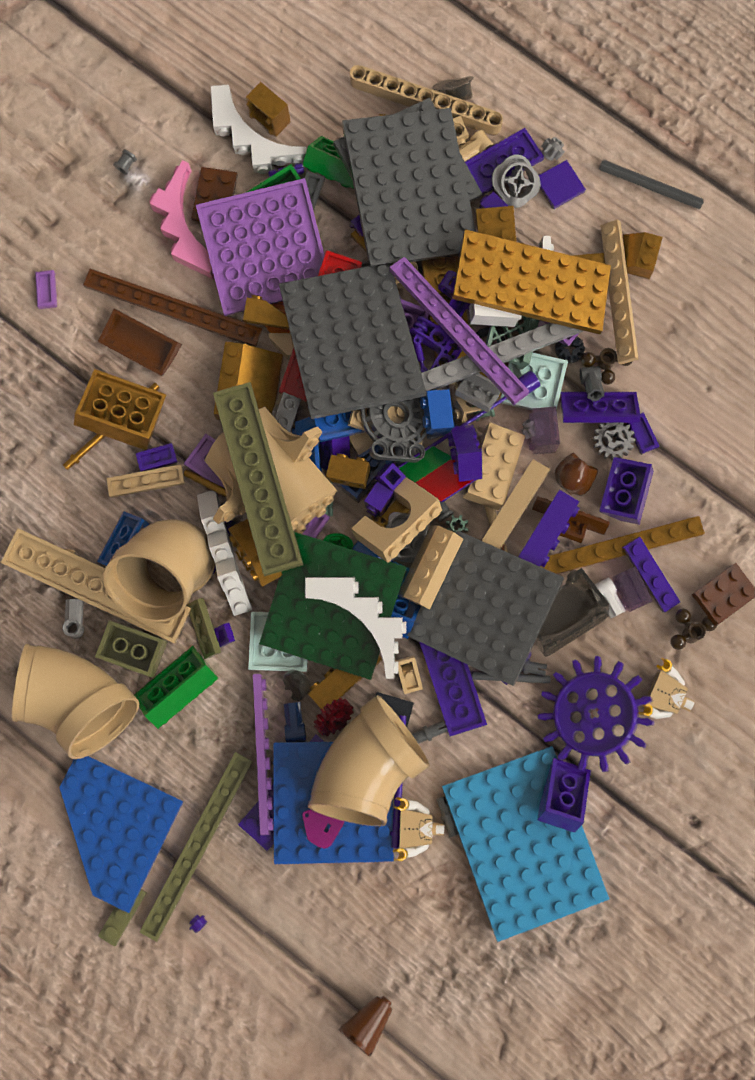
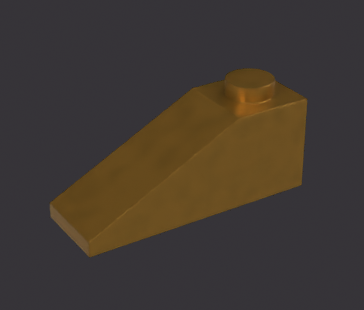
M251 295V298H246L244 322L289 330L286 315L266 300H262L263 297Z

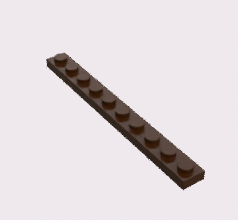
M89 269L83 286L90 290L256 347L262 334V329L93 269Z

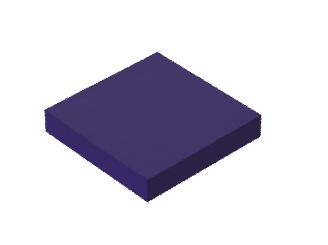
M567 160L539 175L540 189L553 209L558 208L586 191Z

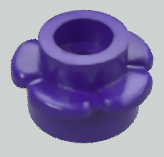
M196 915L189 922L191 925L189 930L198 933L207 924L204 918L205 915L201 917Z

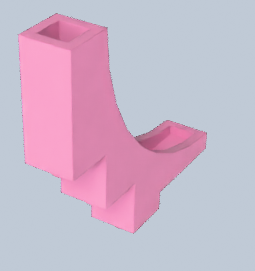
M182 160L180 165L176 166L171 181L167 182L165 191L158 188L156 193L152 194L150 205L154 212L166 217L160 225L163 235L177 242L173 244L171 249L174 261L213 279L214 274L208 251L195 239L185 221L183 197L186 183L192 171L189 163Z

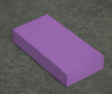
M54 270L35 272L38 309L56 308L57 294Z

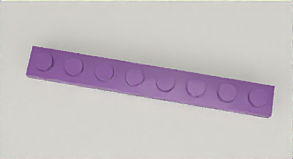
M253 674L260 835H270V830L274 829L273 818H270L269 810L273 809L272 798H269L268 790L272 789L271 777L268 778L267 770L271 769L270 757L267 758L266 750L270 749L269 738H266L265 730L269 729L268 718H265L264 710H268L267 698H264L267 683L261 674Z

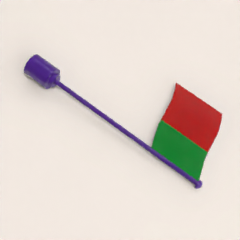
M531 370L518 378L529 390V393L541 386L538 378ZM504 396L500 400L496 401L491 409L505 401L507 398ZM481 411L460 426L470 424L487 412ZM451 432L426 447L425 456L420 461L415 463L403 462L397 466L408 479L438 498L439 502H444L476 481L459 482L458 474H454L453 471L455 460H451L449 454L435 447L447 439V435H451ZM417 453L413 457L419 458L420 453Z

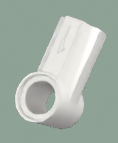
M609 577L591 586L594 596L602 603L610 619L626 611L616 594L615 585Z

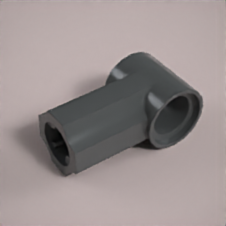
M600 366L580 368V382L585 387L588 399L599 401L601 397H604Z

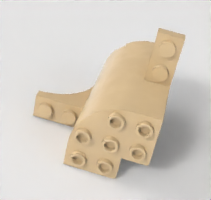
M266 407L259 409L293 531L302 534L306 530L305 526L313 518H320L326 513V507L333 502V496L337 492L336 488L309 458L313 447L319 443L318 439L322 431L317 426L304 432L302 436L292 434L279 424ZM223 431L211 446L204 460L221 480L226 491V503L218 508L213 518L217 524L224 521L229 522L235 516L246 513Z

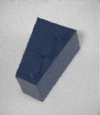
M375 445V453L383 454V448L380 445ZM368 449L358 455L359 458L366 459L371 467L366 489L334 484L359 503L377 482L374 476L387 463H394L395 461L374 459L370 456Z

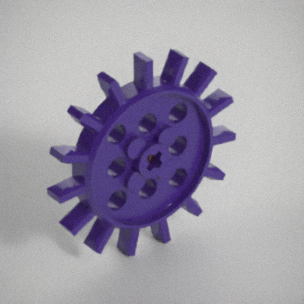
M595 656L594 671L583 673L582 666L578 660H573L572 665L577 676L567 681L563 675L555 672L553 676L556 681L562 684V689L558 695L545 691L541 693L545 699L552 700L555 704L553 713L538 714V719L544 721L554 720L557 729L547 734L543 738L544 741L552 742L558 737L562 738L566 746L557 757L560 760L566 759L572 750L581 753L578 770L585 771L589 756L599 757L602 772H608L607 755L615 752L619 755L620 760L628 765L631 762L623 747L629 741L642 748L647 746L642 739L634 735L637 725L654 726L655 723L649 718H639L638 706L648 705L653 702L652 697L644 696L635 699L631 692L643 679L637 675L627 684H624L618 679L624 667V664L620 661L616 663L610 675L601 672L602 659L600 656ZM611 686L617 688V694L613 697L608 695V689ZM592 689H596L598 693L597 698L594 700H590L588 697V693ZM576 692L578 700L575 703H571L569 696L571 693ZM619 706L621 709L620 714L616 717L612 716V707ZM594 710L598 711V718L594 717V714H592ZM575 712H580L581 720L578 723H574L572 720ZM621 725L624 728V733L622 736L617 737L614 729L616 726ZM599 728L604 731V737L600 740L595 738V731ZM582 731L585 738L582 742L578 743L575 736L578 732Z

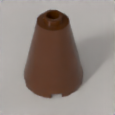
M383 995L381 998L376 996L339 1028V1031L370 1057L393 1010L390 1007L392 1003Z

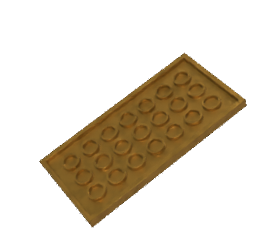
M465 229L452 299L601 334L603 331L611 265Z

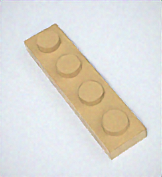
M181 464L106 478L110 498L185 484Z

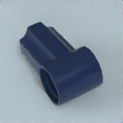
M301 702L284 704L286 742L306 740Z

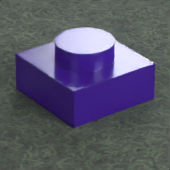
M230 623L214 628L220 647L235 641Z

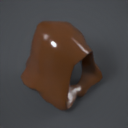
M574 452L564 458L555 469L556 481L559 485L568 491L569 494L582 496L590 490L598 474L597 468L587 465Z

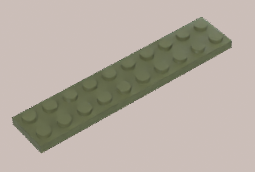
M251 382L214 392V399L263 575L267 576L303 565Z

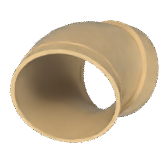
M176 519L157 521L144 527L127 544L121 546L115 552L106 566L104 585L109 596L121 609L142 620L165 622L178 617L185 609L192 593L200 590L209 581L215 569V562L209 549L206 532L192 523ZM147 559L157 562L168 569L180 583L182 591L168 592L160 588L149 574Z
M25 644L16 677L12 721L36 724L56 734L58 744L72 759L84 758L97 752L114 740L131 723L139 709V701L126 685L118 684L101 668L77 655L55 648Z
M379 695L361 707V713L340 732L327 751L312 787L311 800L308 803V807L311 810L350 823L367 826H385L387 823V813H389L390 805L397 789L408 777L414 778L430 766L426 755L411 732L394 710Z

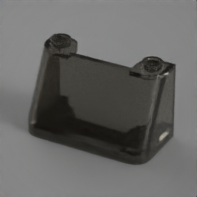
M582 568L578 571L574 570L567 575L566 584L560 587L536 638L535 643L545 657L550 656L593 629L609 616L608 601Z

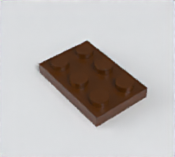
M201 167L191 216L192 221L200 222L196 205L234 196L238 177L237 172Z
M735 563L694 592L692 596L714 626H717L755 598V587L737 563Z

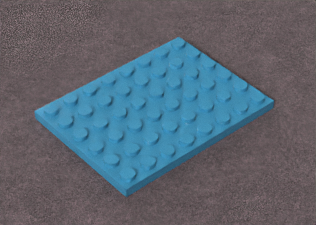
M553 746L441 786L497 942L609 900L583 826L574 833L537 821L539 805L552 759H557Z

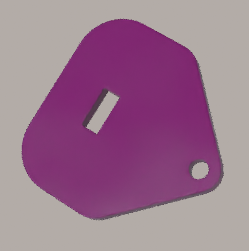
M313 810L305 811L302 814L307 839L319 848L330 847L344 825V821L319 814ZM327 824H330L331 827L329 828L328 832H324V829L326 828Z

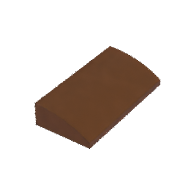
M113 309L98 340L99 343L160 376L165 374L182 346L176 340L117 309Z

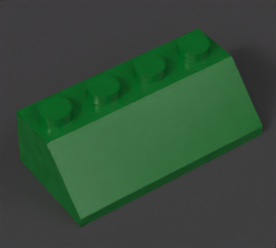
M320 136L308 145L302 166L308 168L310 172L324 175L328 180L339 182L343 187L354 189L353 181L333 146L334 141Z
M192 646L136 692L134 696L139 701V707L143 715L159 729L219 678L196 648Z

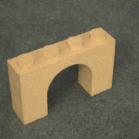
M407 477L393 491L396 500L411 510L409 518L402 525L394 528H384L364 516L351 528L356 540L387 563L395 558L406 545L410 544L413 538L423 531L442 511L438 498Z

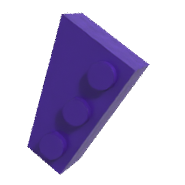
M474 425L455 426L451 430V435H447L448 446L453 448L450 449L451 460H455L453 463L454 474H458L459 482L483 479L481 448L478 449L479 441L476 439L477 434Z

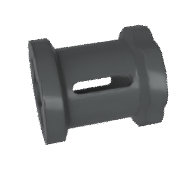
M124 149L120 159L114 162L113 165L120 172L127 175L129 167L133 162L137 161V158L130 151Z
M445 501L440 502L442 511L438 516L439 522L454 514L452 510H449Z

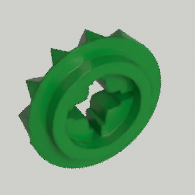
M332 533L323 539V541L336 545L341 543L342 547L348 549L353 547L352 540L347 535L341 533Z

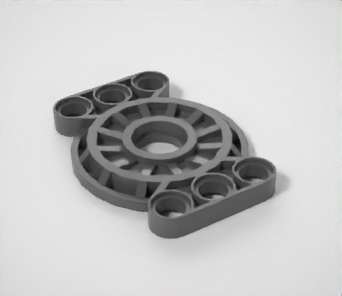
M421 397L367 408L366 418L365 408L360 410L363 427L374 441L369 447V454L372 458L412 463L423 459L425 449L419 443L427 433L425 428L423 435L420 437V433L424 428V409L420 405ZM396 406L402 409L404 420L401 423L397 424L390 420L387 413L390 407ZM367 422H369V425L374 433H372V431L369 429ZM380 445L383 448V454L375 453L374 446ZM393 447L401 449V456L394 455ZM412 448H415L419 451V458H415L412 456Z

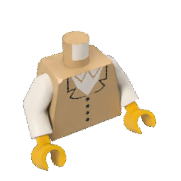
M661 658L664 662L663 666L657 664L656 667L663 671L656 673L647 696L652 697L653 702L643 705L644 711L639 712V715L655 719L669 718L672 714H677L680 708L690 712L694 705L693 700L685 697L688 688L685 686V681L678 671L672 666L671 661Z
M396 797V800H400V805L398 807L394 806V808L401 810L400 848L403 849H393V852H399V857L394 859V861H403L405 858L417 856L427 850L429 844H432V835L444 836V823H432V814H430L429 809L418 801Z

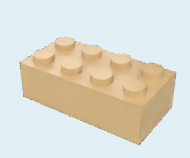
M489 423L486 426L478 449L481 448L483 479H477L466 486L463 494L464 499L497 511L504 506L525 435L493 423Z

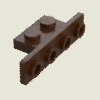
M537 496L532 510L545 514L552 501ZM578 511L575 517L571 516L567 523L570 526L565 534L560 533L559 536L582 543L586 529L604 535L610 522L583 511Z

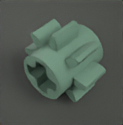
M452 515V521H446L445 523L450 526L447 530L454 533L457 532L453 526L456 523H460L461 528H458V531L468 532L469 530L464 527L468 524V520L463 521L462 515L459 518H455Z

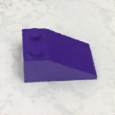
M553 758L541 797L537 821L575 833L584 824L591 770H578L577 765Z

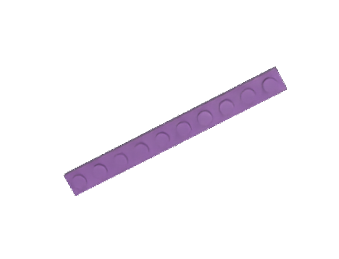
M405 257L390 266L389 271L513 405L529 394V390Z

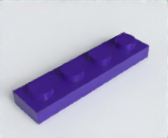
M637 537L622 547L661 611L665 613L679 604V598L641 537Z

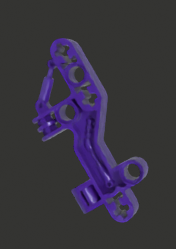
M451 270L447 271L438 285V289L450 299L453 296L456 272ZM452 299L449 305L461 317L466 308L469 310L471 303ZM422 316L417 317V322L413 324L414 328L409 330L410 334L414 337L412 342L422 373L440 366L439 361H443L446 364L456 360L462 352V349L440 325H436ZM433 336H438L440 342L434 341ZM421 343L435 351L438 355L430 369L424 367L423 361L425 359ZM451 347H453L454 352L451 355H448V352L450 351Z

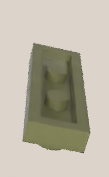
M204 598L196 599L187 604V607L192 608L190 617L204 659L221 653Z
M141 889L130 913L115 907L98 937L115 947L147 892Z

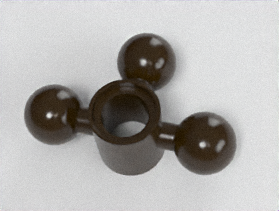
M605 348L599 356H595L592 352H585L581 356V363L586 367H591L597 362L598 366L604 370L601 373L602 383L606 385L612 384L616 376L611 368L615 362H618L616 351L612 348ZM603 356H609L612 361H604ZM628 362L622 365L629 366L632 364V362Z
M679 609L675 614L677 622L684 624L686 628H684L682 635H674L670 640L672 648L681 650L686 646V642L692 644L699 641L705 636L706 631H714L717 626H714L708 616L703 618L702 623H691V613L689 610ZM691 629L696 631L697 637L692 635Z

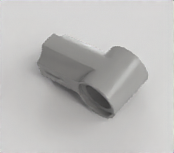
M79 599L66 600L65 622L62 627L63 632L74 639L80 638L84 634V601ZM76 624L77 631L71 634L70 627Z

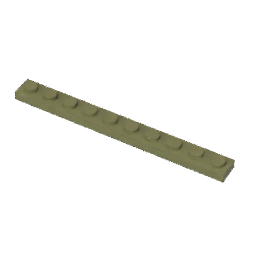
M237 752L234 753L140 930L141 934L156 942L159 940L252 765V760Z

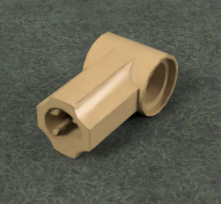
M480 130L470 138V141L460 146L459 151L466 162L492 147L493 143L485 132Z

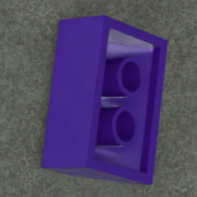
M614 457L599 512L623 522L640 525L654 473L652 464Z

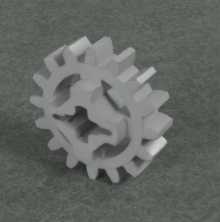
M601 423L598 426L599 429H596L594 432L597 436L593 437V441L597 442L594 448L600 449L598 454L604 453V459L611 456L612 461L616 456L618 458H623V454L627 456L629 454L628 450H632L634 447L630 443L635 442V438H631L634 431H628L630 425L623 426L624 423H605L604 425ZM615 428V430L608 431L607 429ZM612 437L616 438L615 443L612 442ZM616 448L621 449V448H622V450L613 451V449H616Z

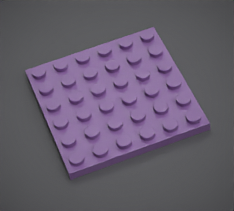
M305 178L196 205L224 316L243 312L245 310L246 298H251V295L263 297L262 300H266L270 304L283 302L279 288L280 283L318 276L325 255Z

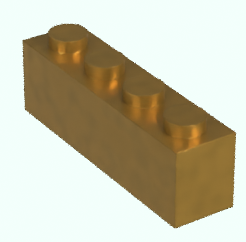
M380 656L378 658L376 666L382 661V658ZM331 668L324 675L325 679L321 683L317 681L309 688L311 692L308 695L320 708H323L327 703L331 704L334 699L337 701L363 677Z

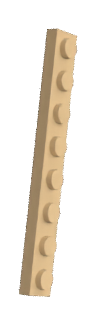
M616 219L601 225L605 264L611 265L608 289L617 360L622 365L638 360V351L621 222Z

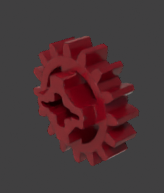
M339 698L337 701L334 699L331 704L327 703L326 706L321 708V713L316 715L317 719L314 721L315 729L322 736H329L330 733L334 735L336 730L340 731L347 725V720H351L350 715L354 713L352 710L354 707L346 698Z

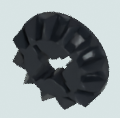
M578 336L573 340L571 346L576 349H573L571 355L569 349H565L567 345L559 341L556 342L555 353L557 357L567 360L568 363L578 362L585 352L583 340Z

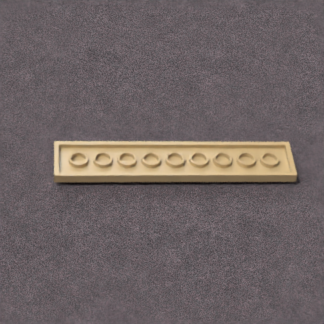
M17 528L1 561L4 565L172 643H176L192 609L186 606L178 617L165 622H151L134 617L121 609L109 596L104 585L105 568Z

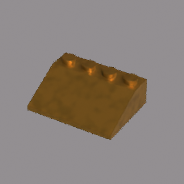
M225 341L217 391L251 382L258 409L266 407L272 413L277 398L283 354L242 343ZM215 402L213 414L216 420H220L218 409Z
M94 369L75 412L74 426L147 450L167 394Z

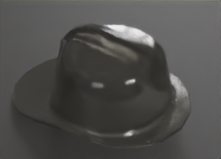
M474 76L444 80L433 85L432 89L435 91H445L447 95L468 100L473 95L471 81L474 79Z

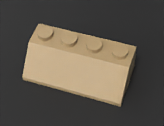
M431 525L398 595L430 609L463 538L450 530Z

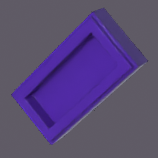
M644 412L640 414V423H627V425H630L629 430L634 431L632 436L635 438V443L641 455L659 448L657 439Z

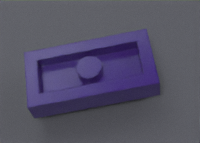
M172 443L136 453L141 472L178 462Z

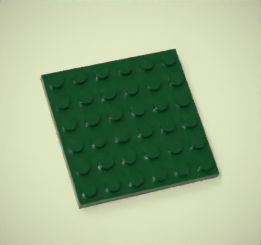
M294 532L303 565L281 572L282 576L279 578L259 644L372 680L380 654V648L373 634L360 619L341 606L321 599L305 598V578L355 577V582L359 583V593L355 594V597H379V602L383 604L382 614H379V617H391L407 567L393 562L387 563L383 559Z

